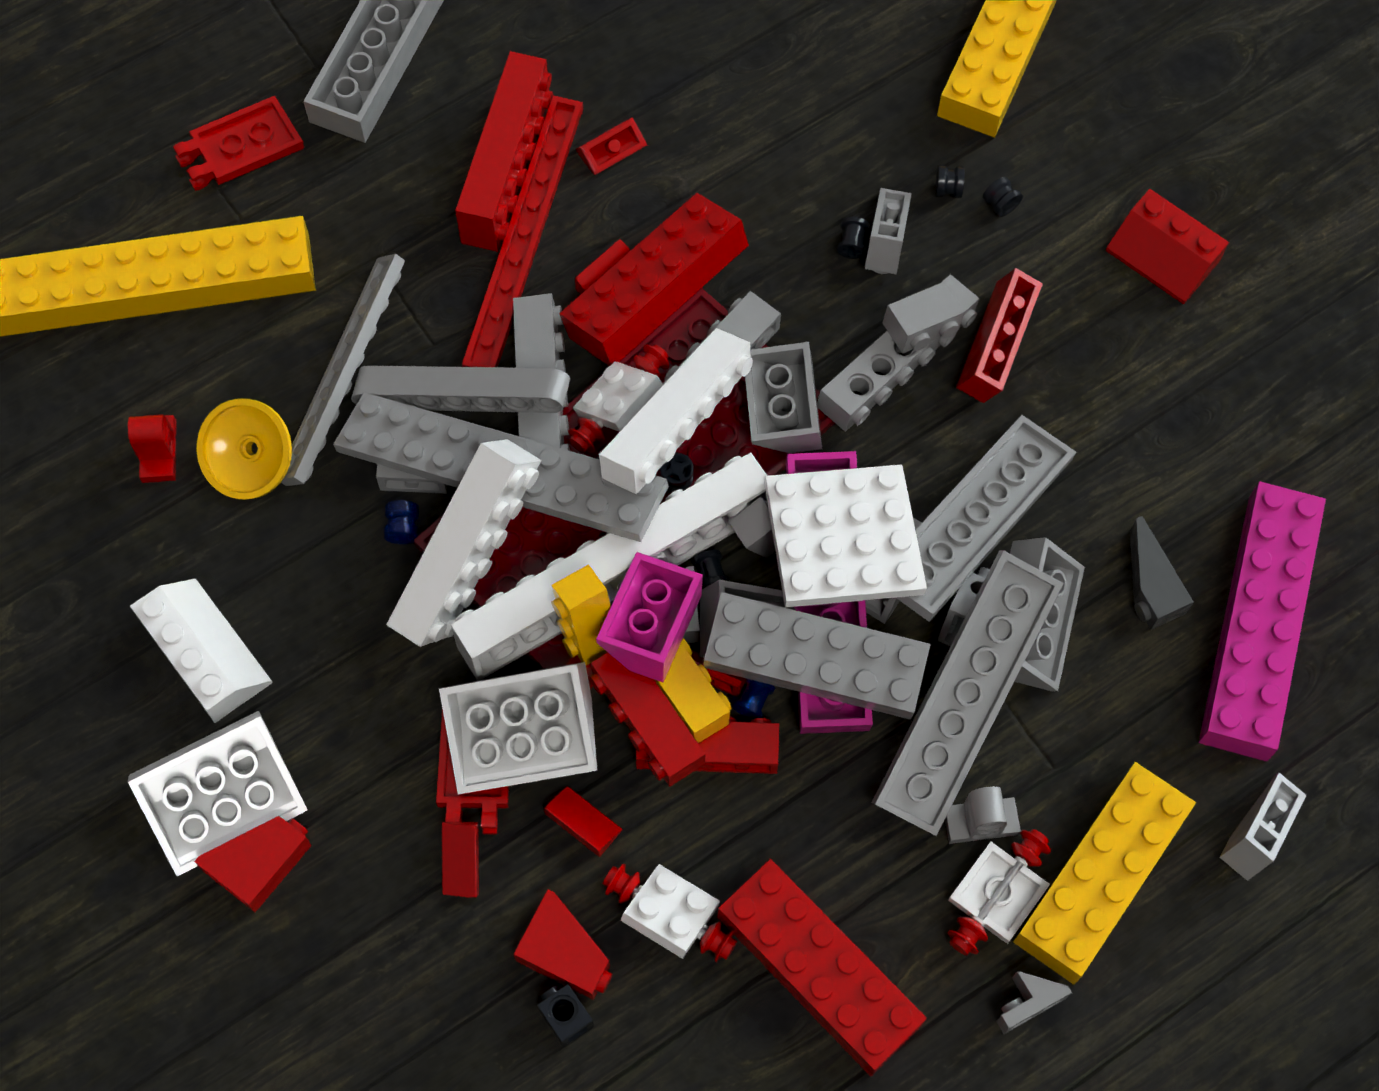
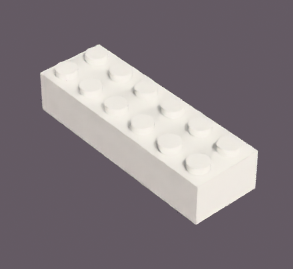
M508 439L480 443L386 624L387 626L420 647L453 636L451 624L455 622L463 608H467L476 595L474 587L479 578L482 579L492 565V561L489 559L494 550L498 549L505 541L508 533L505 529L510 519H514L521 511L523 506L521 499L526 489H530L535 484L539 476L537 468L542 460Z

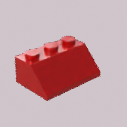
M1149 189L1132 208L1105 251L1182 304H1185L1220 262L1229 242Z

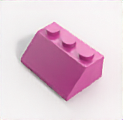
M636 552L596 638V643L628 670L664 682L702 596L703 574Z

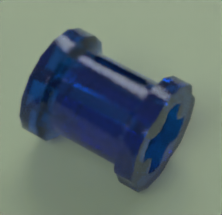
M746 679L745 683L747 686L740 700L734 703L733 708L739 714L749 719L762 718L763 712L761 710L768 695L773 694L775 687L774 685Z

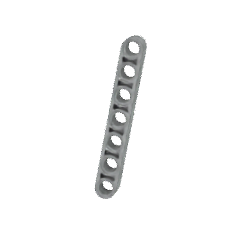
M363 366L359 369L351 400L357 405L363 393L366 392L432 411L558 413L564 408L570 376L562 370L554 368Z

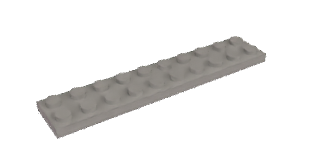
M366 392L361 396L333 444L339 453L458 488L480 443L508 439L542 460L537 468L539 476L535 484L530 489H526L521 499L523 501L522 507L638 542L642 541L669 487L666 478L655 475L651 483L645 484L637 494H634L602 479L600 459Z

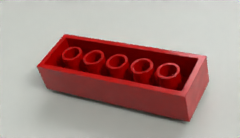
M512 51L508 55L455 210L462 244L498 252L501 241H504L510 224L508 222L510 214H513L519 197L517 195L518 189L522 187L527 173V169H525L527 162L531 161L536 147V143H534L536 135H540L545 117H543L544 111L549 108L553 97V91L549 90L552 74L548 73L547 59Z
M699 193L693 195L559 313L569 339L608 366H611L614 361L620 362L749 246L742 220Z
M771 859L718 908L717 918L730 931H735L734 935L871 1077L926 1021L927 1017Z

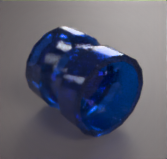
M405 500L387 503L385 505V517L388 519V524L384 527V539L394 544L414 543V540L418 537V528L415 526V521L419 518V506L416 503Z

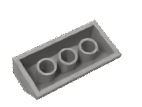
M1046 537L1013 541L1010 551L1011 555L1064 583L1014 682L1048 691H1058L1085 567Z

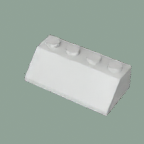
M196 578L158 586L130 605L140 622L214 723L273 683Z

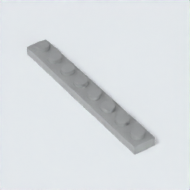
M397 254L377 258L292 443L290 466L287 474L281 481L285 486L304 484L313 473V463L318 453L326 444V435L331 424L335 422L339 415L338 408L342 399L351 389V379L356 368L364 360V351L368 342L377 331L376 324L380 315L388 307L389 295L401 278L400 271L405 260Z

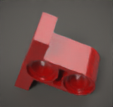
M160 414L129 417L128 437L140 461L139 478L141 482L176 481V419L174 415Z

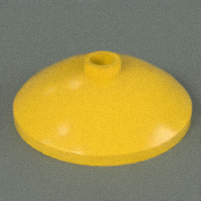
M253 399L226 401L213 409L201 425L197 438V458L201 471L207 481L217 491L228 497L245 500L264 496L281 483L290 466L292 444L288 428L280 415L263 402ZM253 443L258 447L256 454L251 449Z

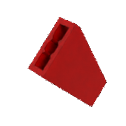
M277 816L198 856L194 862L204 873L253 912H256L312 845L305 836L308 830L293 818L287 822L282 817Z
M548 889L514 952L515 960L564 986L569 984L572 990L594 1000L597 992L603 994L611 981L613 973L609 972V960L555 892Z

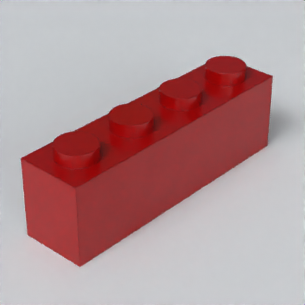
M1017 268L997 281L956 388L982 403L1003 391L1041 290V282Z
M608 652L591 662L592 676L589 679L599 695L603 693L607 695L612 703L609 705L611 713L618 723L624 721L631 732L628 736L638 752L644 749L651 760L648 762V766L658 781L664 779L668 786L671 787L705 765L706 754L654 679L628 670Z
M730 717L729 725L698 743L706 754L705 765L695 771L777 774L779 723H771L769 719L755 718L750 722H736L735 718ZM644 749L640 752L636 751L637 769H650L648 762L651 760Z

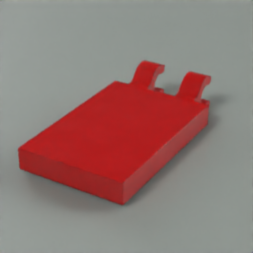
M275 95L189 131L191 140L180 142L173 146L177 154L175 157L181 167L192 164L199 155H201L205 162L187 169V173L191 178L189 182L195 191L206 187L212 179H215L217 184L220 185L304 149L303 140Z
M442 709L436 797L437 807L446 808L445 822H462V808H482L481 828H483V834H497L498 808H508L509 786L458 795Z

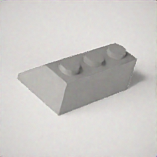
M809 342L751 349L753 363L750 372L745 376L752 444L786 453L822 449L813 362Z

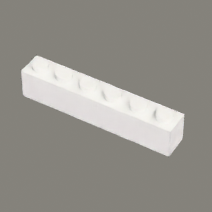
M716 328L599 454L602 479L634 494H637L645 484L651 483L661 466L673 458L679 446L685 440H689L692 437L696 427L705 418L707 419L711 416L715 406L722 398L729 396L733 386L742 376L745 377L750 372L753 363L750 342Z

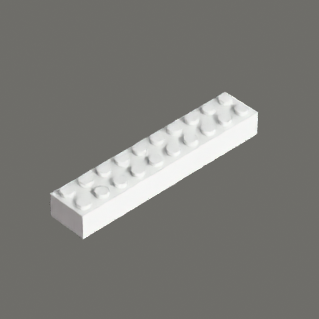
M750 452L742 458L741 456L733 457L721 470L714 474L709 472L699 477L695 481V485L684 491L679 489L672 492L665 502L659 505L641 542L607 532L606 536L595 542L590 540L583 543L576 553L565 559L563 557L555 559L547 566L545 571L538 575H528L522 578L516 584V587L510 591L494 594L486 601L485 605L477 610H467L461 613L455 619V622L451 624L457 648L478 681L484 679L562 633L557 624V620L560 618L551 604V601L555 600L552 584L589 564L606 587L611 605L636 552L678 566L735 533L728 521L759 497L767 500L764 484L767 474L753 454Z

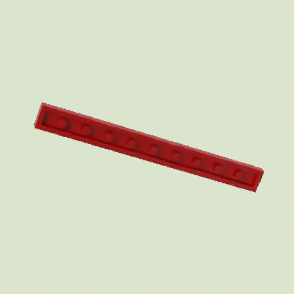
M554 95L552 97L467 347L462 367H498L514 320L513 298L522 296L583 112V102Z

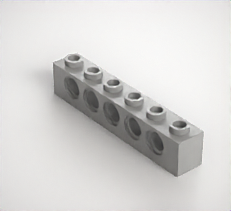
M950 274L942 282L946 283L965 312L959 328L961 326L967 328L977 316L975 309L980 298ZM886 331L821 389L817 402L818 409L845 432L853 424L857 426L862 424L869 416L870 409L875 404L881 406L892 394V389L897 384L903 386L912 377L914 369L919 364L925 366L933 358L935 350L940 345L946 347L953 340L956 333L948 338L940 337L920 350L912 349L902 353L905 355L902 356L897 354L901 353L889 332ZM875 372H880L884 375H878ZM853 391L860 392L863 395H857Z

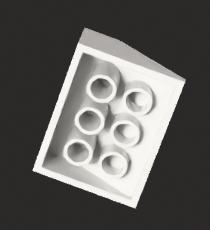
M585 662L439 689L458 795L597 771L592 697Z
M259 711L130 774L128 777V784L176 876L197 867L194 861L198 856L277 816L288 821L308 810Z

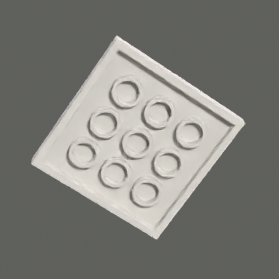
M902 465L765 476L764 484L785 608L925 595L927 586Z

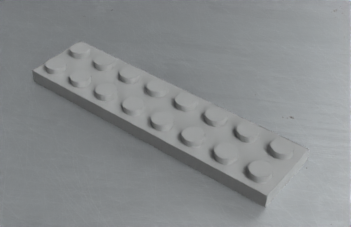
M1021 415L915 530L927 590L925 595L896 598L930 622L1073 460L1076 451Z
M999 550L871 803L937 836L1064 583L1008 552Z

